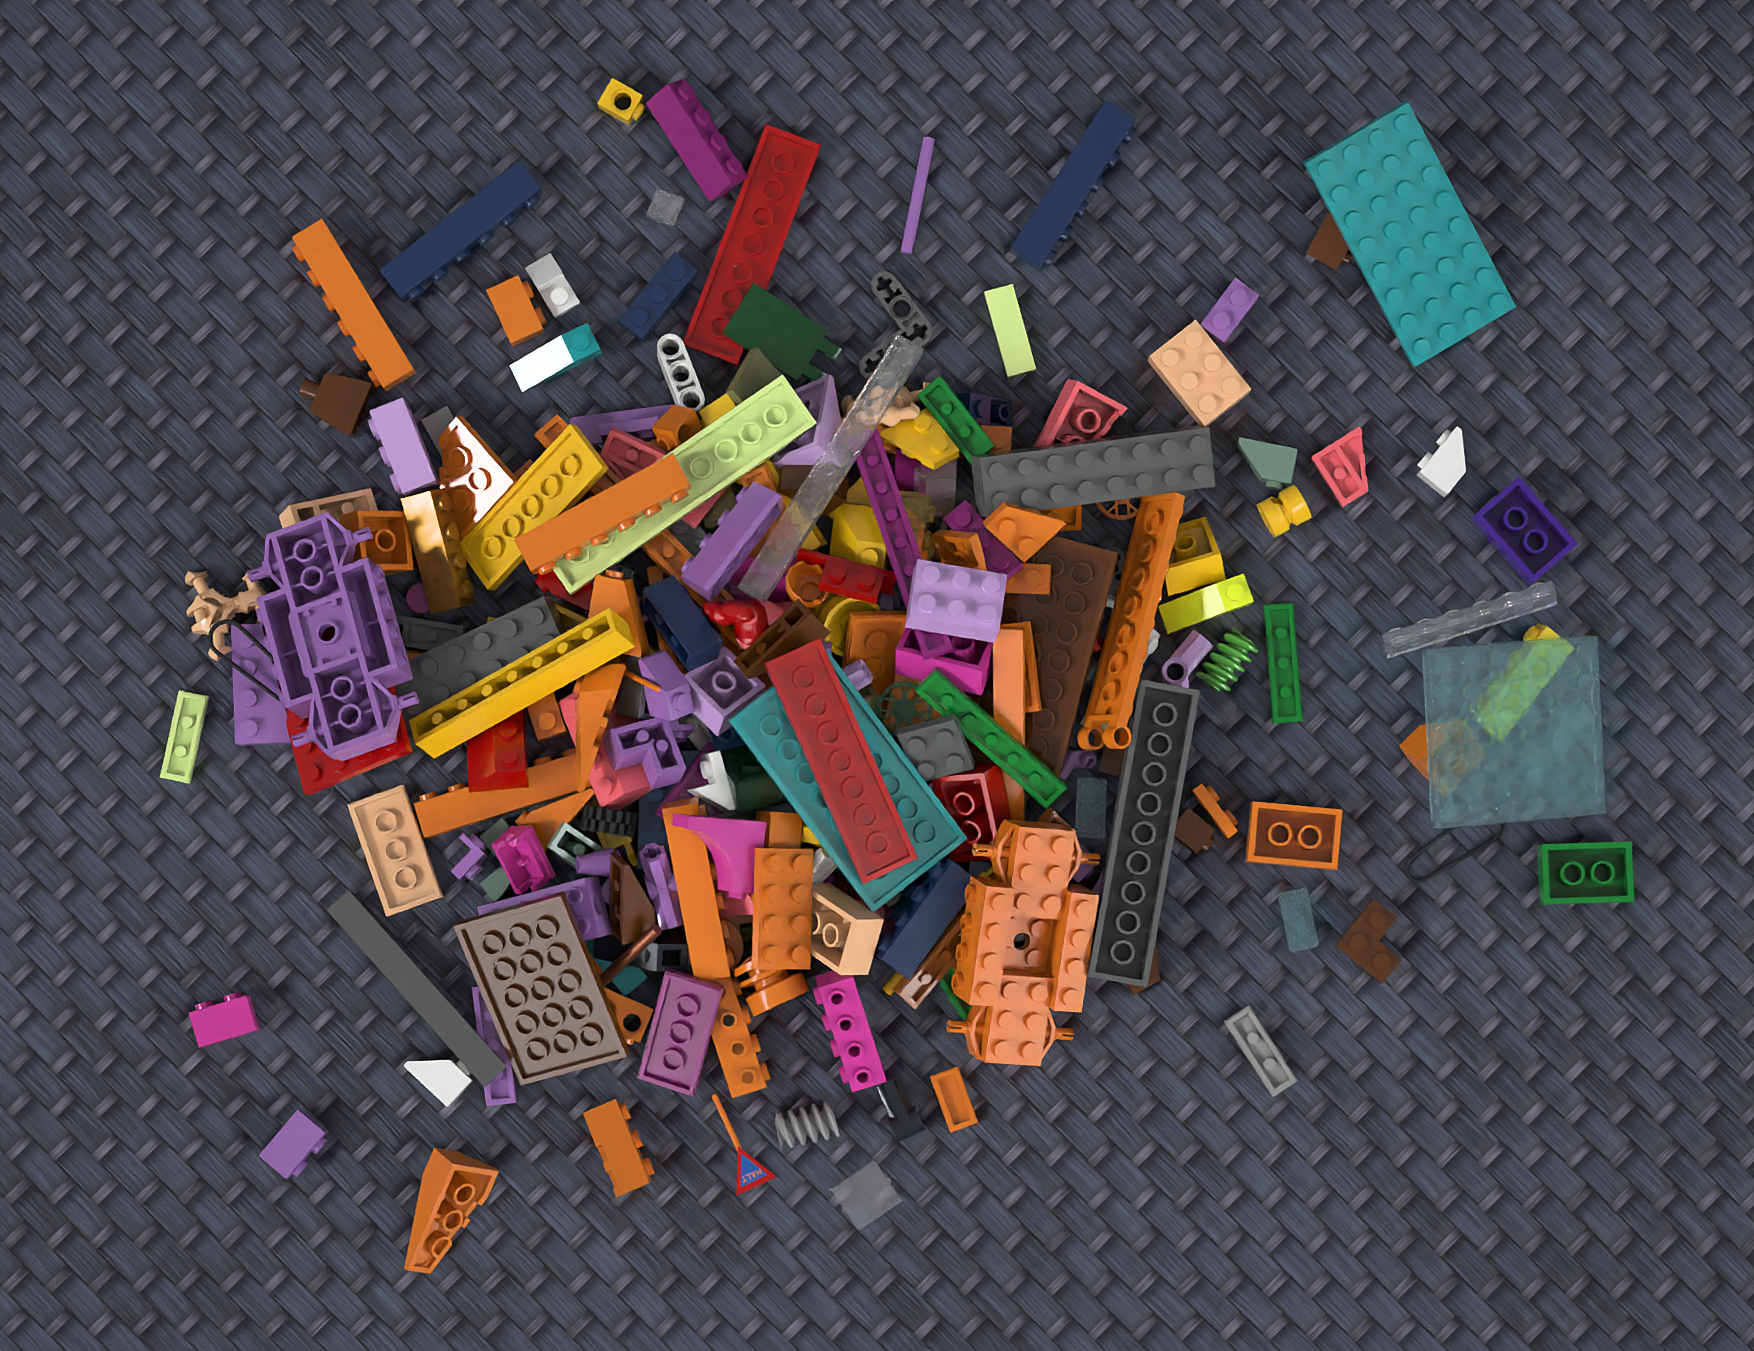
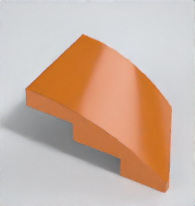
M940 529L932 534L941 558L940 563L987 571L982 546L977 533Z

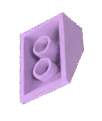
M827 375L794 389L817 422V425L774 454L772 464L778 469H781L783 465H827L833 468L841 463L844 435L834 378L831 375Z

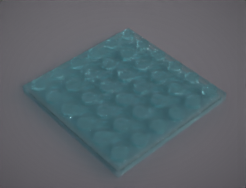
M1587 635L1422 649L1431 828L1443 829L1606 814L1598 636Z

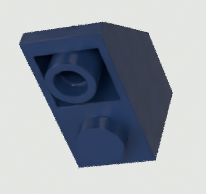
M975 393L956 394L980 425L1010 427L1012 400Z

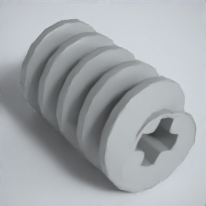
M823 1101L822 1111H819L815 1104H811L809 1114L803 1106L800 1107L797 1117L791 1109L787 1112V1119H784L780 1112H776L775 1126L781 1150L783 1148V1141H786L790 1148H794L795 1138L799 1140L802 1146L805 1145L808 1135L814 1143L818 1140V1133H821L825 1140H829L830 1130H833L835 1135L840 1137L834 1110L827 1101Z

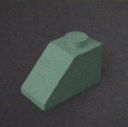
M1239 437L1236 447L1258 480L1266 482L1265 487L1283 490L1284 486L1289 487L1291 485L1298 449Z
M566 822L561 823L547 845L557 857L575 869L576 856L604 850ZM586 874V875H588V876H590V877H595V875Z

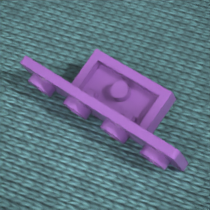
M676 404L572 417L570 424L577 425L591 445L605 444L612 427L643 441H650L656 437L651 427L672 405Z

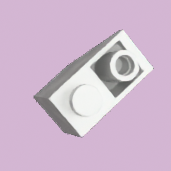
M1458 426L1452 432L1446 429L1436 441L1440 446L1433 455L1428 451L1417 465L1421 468L1417 476L1443 497L1451 491L1466 472L1462 430Z

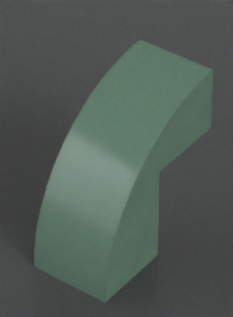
M501 818L480 836V839L497 859L498 857L491 844L510 827L504 818ZM502 865L480 883L494 902L500 901L511 887Z

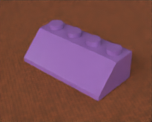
M753 482L750 487L744 486L736 497L738 503L731 511L727 509L719 518L717 524L720 526L713 535L708 533L699 545L701 551L695 558L691 556L681 568L683 572L681 575L682 581L709 602H713L784 510L782 497L777 492L756 482Z

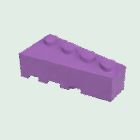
M242 624L266 648L264 643V636H266L265 627L261 624ZM231 625L232 661L279 696V691H281L279 681L275 679L271 669V664L274 662L236 626ZM232 667L235 744L239 746L291 744L286 726L288 716L281 702Z

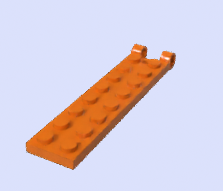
M1172 492L1141 497L1083 726L1077 735L1078 744L1084 750H1098L1103 747L1104 743L1110 749H1124L1131 742V732L1127 724L1133 711L1132 704L1135 692L1140 683V673L1143 661L1147 656L1150 633L1154 628V618L1158 603L1162 597L1163 582L1169 570V559L1172 547L1176 542L1179 520L1183 514L1185 496L1180 493ZM1108 724V727L1103 731L1101 725ZM1116 730H1118L1120 733V741L1118 744L1114 740V734ZM1090 731L1093 732L1095 738L1092 745L1088 740Z

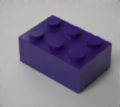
M1520 477L1515 479L1470 518L1528 586L1578 545Z

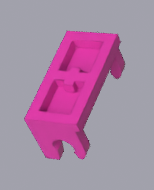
M510 826L491 844L515 894H522L529 887L532 892L537 891L556 876L532 826Z

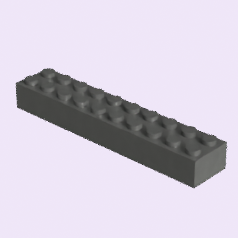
M1140 680L1139 686L1136 689L1129 724L1131 742L1124 752L1098 899L1087 973L1088 977L1148 987L1200 690L1147 680Z

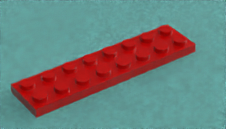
M767 124L765 125L747 172L748 177L743 182L683 340L685 347L736 366L739 365L744 348L721 333L753 283L767 291L821 149V144Z
M816 638L765 662L764 666L861 883L870 882L918 859L821 639Z

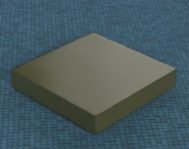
M758 348L750 349L726 393L739 405L780 377L781 373Z

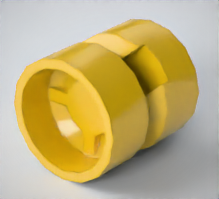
M1294 484L1280 491L1277 499L1271 496L1256 504L1266 527L1274 538L1290 530V524L1297 526L1312 518L1304 498Z

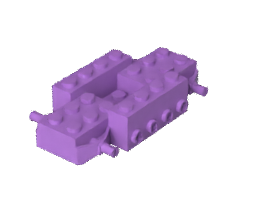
M325 512L267 534L263 566L248 570L247 574L251 583L265 577H271L281 588L258 597L259 608L256 609L259 622L266 630L267 635L264 636V643L268 652L272 653L274 663L271 664V669L275 679L280 682L281 691H279V699L284 708L289 709L302 719L309 717V726L306 727L307 731L291 736V739L294 740L292 741L293 745L297 748L309 742H315L326 755L342 762L397 742L396 735L401 711L403 708L418 704L419 699H417L418 696L415 691L398 697L387 689L412 680L413 676L383 569L368 557L353 562L357 543L373 538L370 527L367 526L352 532L347 530L331 514ZM328 627H334L335 636L333 639L324 641L322 637L324 630Z

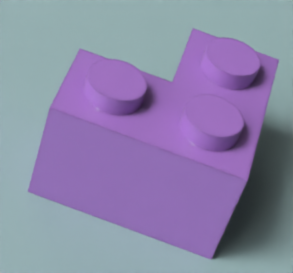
M652 718L610 729L604 741V747L613 771L641 763L651 790L679 783L686 770L668 720Z

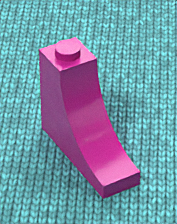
M673 813V826L683 827L692 831L709 848L717 870V889L728 891V897L746 899L747 893L754 894L755 848H764L766 822L744 818Z

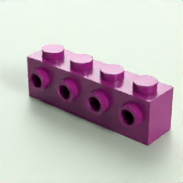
M685 79L667 84L646 102V105L709 201L727 195L748 177L741 162L734 156L727 145L726 139L720 134L712 122L709 113L703 108L695 96L693 88Z

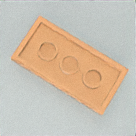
M404 784L347 804L386 917L444 897Z

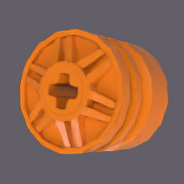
M752 956L745 959L738 968L732 970L735 977L747 972L750 976L749 979L741 982L739 986L740 988H746L754 985L756 989L754 993L746 998L754 1017L810 990L802 972L788 975L787 969H752Z

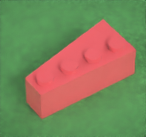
M1067 379L1033 447L1101 438L1110 430L1114 421L1119 416H1122L1128 408L1079 381Z

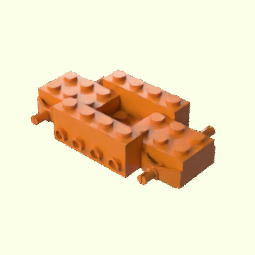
M1004 819L990 845L977 843L973 845V848H975L972 849L973 856H987L991 858L995 878L970 876V882L965 888L966 909L965 914L962 915L960 920L962 936L961 943L956 948L958 964L957 971L952 976L951 985L953 994L969 1005H972L968 1017L964 1018V1021L948 1020L947 1024L949 1026H946L948 1033H963L966 1037L969 1053L985 1063L1041 1066L1043 1057L1056 1039L1072 1041L1073 1036L1071 1035H1074L1073 1028H1057L1055 1026L1049 1008L1054 1011L1082 1013L1099 895L1083 885L1068 883L1080 865L1098 866L1100 854L1083 852L1080 848L1076 831L1066 824ZM1019 933H1025L1026 941L1024 945L1015 948L1014 938Z

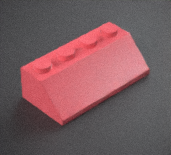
M621 684L589 775L590 783L600 807L613 810H621L652 791L641 763L613 771L604 747V741L610 729L640 722L639 718L617 713ZM573 692L557 703L576 747L575 702L578 693Z

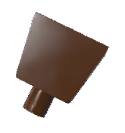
M325 373L320 384L305 378L299 395L313 400L309 410L313 415L353 439L375 387L372 383Z

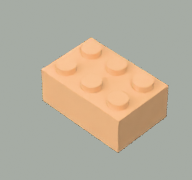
M1194 320L1161 346L1147 360L1196 423L1201 426L1207 427L1251 391L1249 385L1197 320Z
M813 883L811 955L840 975H868L884 919L832 884Z

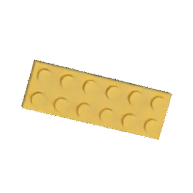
M569 424L460 542L466 561L487 590L495 591L524 560L514 541L515 538L571 509L609 469L577 425Z

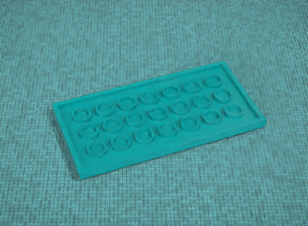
M1404 101L1303 161L1412 366H1418L1516 307L1408 102Z
M824 647L918 859L870 882L861 883L774 686L763 692L728 719V721L869 910L874 912L968 838L826 647Z

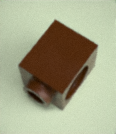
M1186 808L1177 819L1174 838L1194 854H1197L1199 850L1205 853L1215 841L1212 834L1216 830L1191 809Z

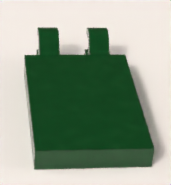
M755 283L750 286L721 333L747 351L758 348L778 371L795 382L798 381L801 375L811 382L826 376V373L808 364L816 350L831 360L836 359L842 350L834 343L824 339L828 330Z

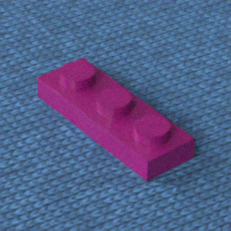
M966 500L943 518L944 523L953 531L978 534L987 571L1006 574L1008 580L1023 568L1015 555L984 526V520Z

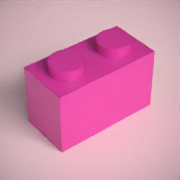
M240 991L224 996L225 1002L213 1005L212 1000L195 1005L196 1011L190 1012L189 1016L198 1046L206 1047L260 1030L250 995L242 996Z

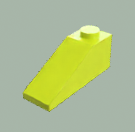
M1244 574L1159 605L1158 609L1167 634L1251 605L1254 600Z

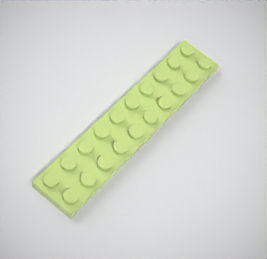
M782 374L661 458L663 459L672 453L674 454L692 487L691 490L687 491L689 496L674 504L672 501L661 506L662 510L654 516L646 518L643 515L634 520L636 524L626 531L619 532L618 529L608 534L609 539L598 546L593 547L591 543L581 549L583 552L581 555L570 561L564 558L556 562V568L553 571L569 594H574L594 580L595 575L604 573L606 569L613 567L817 425V422Z

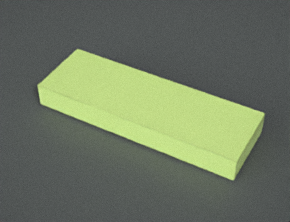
M1013 284L985 291L984 295L1007 378L1035 371L1036 366Z
M179 690L160 778L191 783L209 696Z

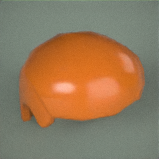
M799 561L789 568L785 577L786 593L793 603L799 599L808 608H815L822 605L828 599L830 592L818 590L823 572L820 565H809L804 561Z

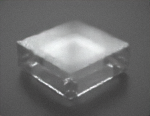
M656 188L646 217L674 227L685 199Z

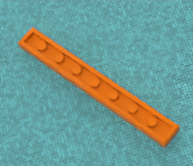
M1000 626L997 638L993 643L994 720L1024 747L1025 627ZM1001 769L1012 820L1026 821L1025 789Z

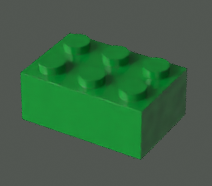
M1632 841L1537 845L1539 905L1634 902Z

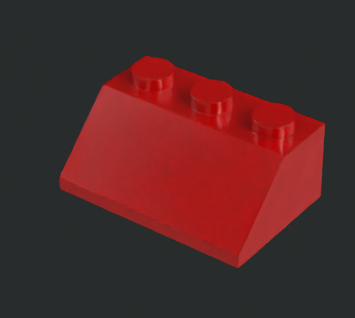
M525 708L467 740L469 793L529 788Z
M995 762L975 764L974 769L932 779L936 797L968 838L948 853L949 860L953 862L991 860L987 856H973L972 849H975L973 848L974 843L990 845L1003 820H1012L1001 768Z

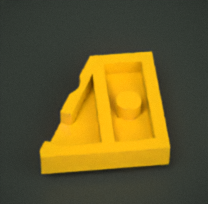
M927 408L920 411L917 418L905 419L879 433L884 445L890 443L900 448L902 454L911 459H918L921 464L933 470L959 457V449Z

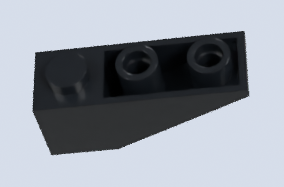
M684 929L662 930V933L628 966L652 971H666L667 968L686 971L688 944ZM613 935L594 939L593 958L614 962L634 942L622 945Z

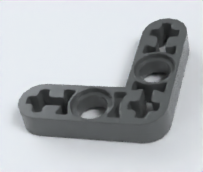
M881 271L873 277L871 290L900 330L861 359L859 372L865 380L870 382L883 378L926 346L933 336V328L930 322L897 278L887 271ZM881 278L884 281H892L889 287L894 295L898 290L901 292V295L894 297L889 304L885 302V300L890 298L888 293L884 289L880 292L877 290L879 287L878 280ZM899 301H905L911 307L910 313L905 317H899L893 311L894 305ZM917 325L919 328L925 326L927 328L925 331L926 338L922 340L920 337H916L911 341V344L915 347L910 349L907 341L901 335L906 333L907 338L915 333L914 326ZM893 342H899L905 348L904 354L899 358H893L887 352L888 346ZM882 351L885 359L891 365L886 367L885 362L878 366V374L875 375L873 372L867 374L865 372L867 369L866 362L870 360L872 363H876L881 359V356L877 353Z

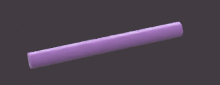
M923 137L900 251L905 254H912L935 142V139L931 137Z

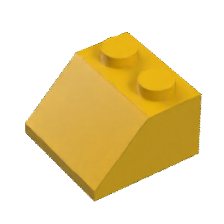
M1206 516L1178 524L1176 542L1172 547L1169 559V570L1163 582L1168 595L1182 593L1226 580L1221 553Z

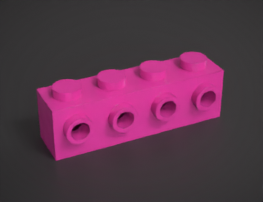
M833 970L815 976L818 987L812 988L817 1005L823 1004L826 1013L821 1014L826 1032L832 1030L834 1039L830 1040L834 1057L840 1056L843 1065L838 1066L843 1084L849 1082L852 1092L887 1082L853 975H840Z

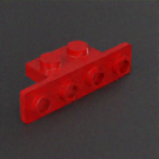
M799 548L796 563L804 561L809 565L818 564L823 569L818 590L872 604H877L880 592L893 596V583H897V580L892 571L877 568L873 565L857 563L842 557L826 555L815 550Z

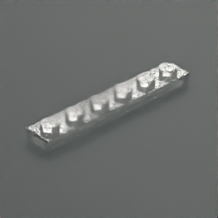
M1552 581L1536 583L1528 589L1518 592H1507L1501 597L1490 601H1479L1468 608L1450 610L1444 615L1433 619H1422L1408 627L1391 629L1386 634H1382L1383 650L1387 659L1556 606L1555 586Z

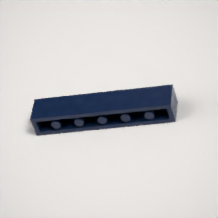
M1105 100L1010 247L1009 253L1038 271L1041 270L1043 265L1046 267L1050 266L1057 255V252L1054 251L1055 246L1059 240L1063 243L1067 240L1073 230L1070 223L1075 216L1081 218L1089 205L1085 201L1091 191L1097 193L1105 180L1101 175L1108 166L1111 169L1114 167L1121 155L1117 150L1123 142L1128 144L1137 131L1133 127L1136 118Z
M516 162L379 271L403 302L407 299H410V301L415 300L425 291L423 287L430 281L436 283L448 273L446 269L456 262L458 265L464 262L471 255L470 250L478 244L480 246L487 244L495 236L493 234L495 230L501 226L506 228L518 218L516 215L524 208L529 210L541 200L539 196L543 194L542 189L521 162Z

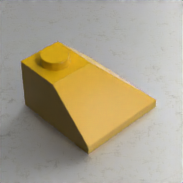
M845 502L834 510L829 555L846 558L847 560L865 565H873L886 570L889 557L872 507Z

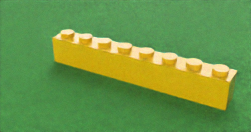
M609 607L410 719L409 723L415 744L435 759L635 647L628 623Z

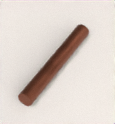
M652 925L599 975L603 987L662 933L659 926Z

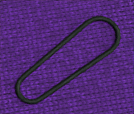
M224 619L214 624L208 634V643L211 650L276 700L280 701L276 693L215 648L212 641L213 633L220 625L232 624L274 662L272 654L238 622Z
M1490 807L1473 809L1412 854L1404 865L1406 876L1415 883H1423L1494 843L1503 831V820L1500 814ZM1488 811L1497 817L1499 829L1492 839L1424 878L1418 879L1410 874L1409 864L1413 859L1475 813Z

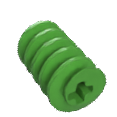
M1233 628L1231 630L1235 635L1226 633L1223 636L1228 645L1218 643L1216 646L1221 655L1217 653L1209 655L1214 664L1204 662L1202 665L1207 674L1197 672L1195 675L1204 684L1220 693V689L1225 691L1231 690L1226 682L1227 680L1237 682L1238 679L1233 673L1234 670L1245 671L1240 662L1250 663L1252 661L1247 652L1258 653L1259 651L1251 640Z

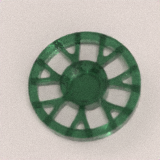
M894 683L888 686L878 698L876 715L889 734L894 737H898L897 732L900 722H908L909 726L914 724L912 719L915 715L924 721L931 720L933 707L929 703H927V711H917L916 703L925 701L920 699V695H917L914 701L907 698L910 689H915L917 686L915 683ZM900 687L903 698L896 700L891 690ZM888 692H889L891 698L886 697V695H887ZM883 699L894 703L892 710L881 708ZM881 711L886 712V715L882 717ZM893 714L897 721L888 727L883 719Z

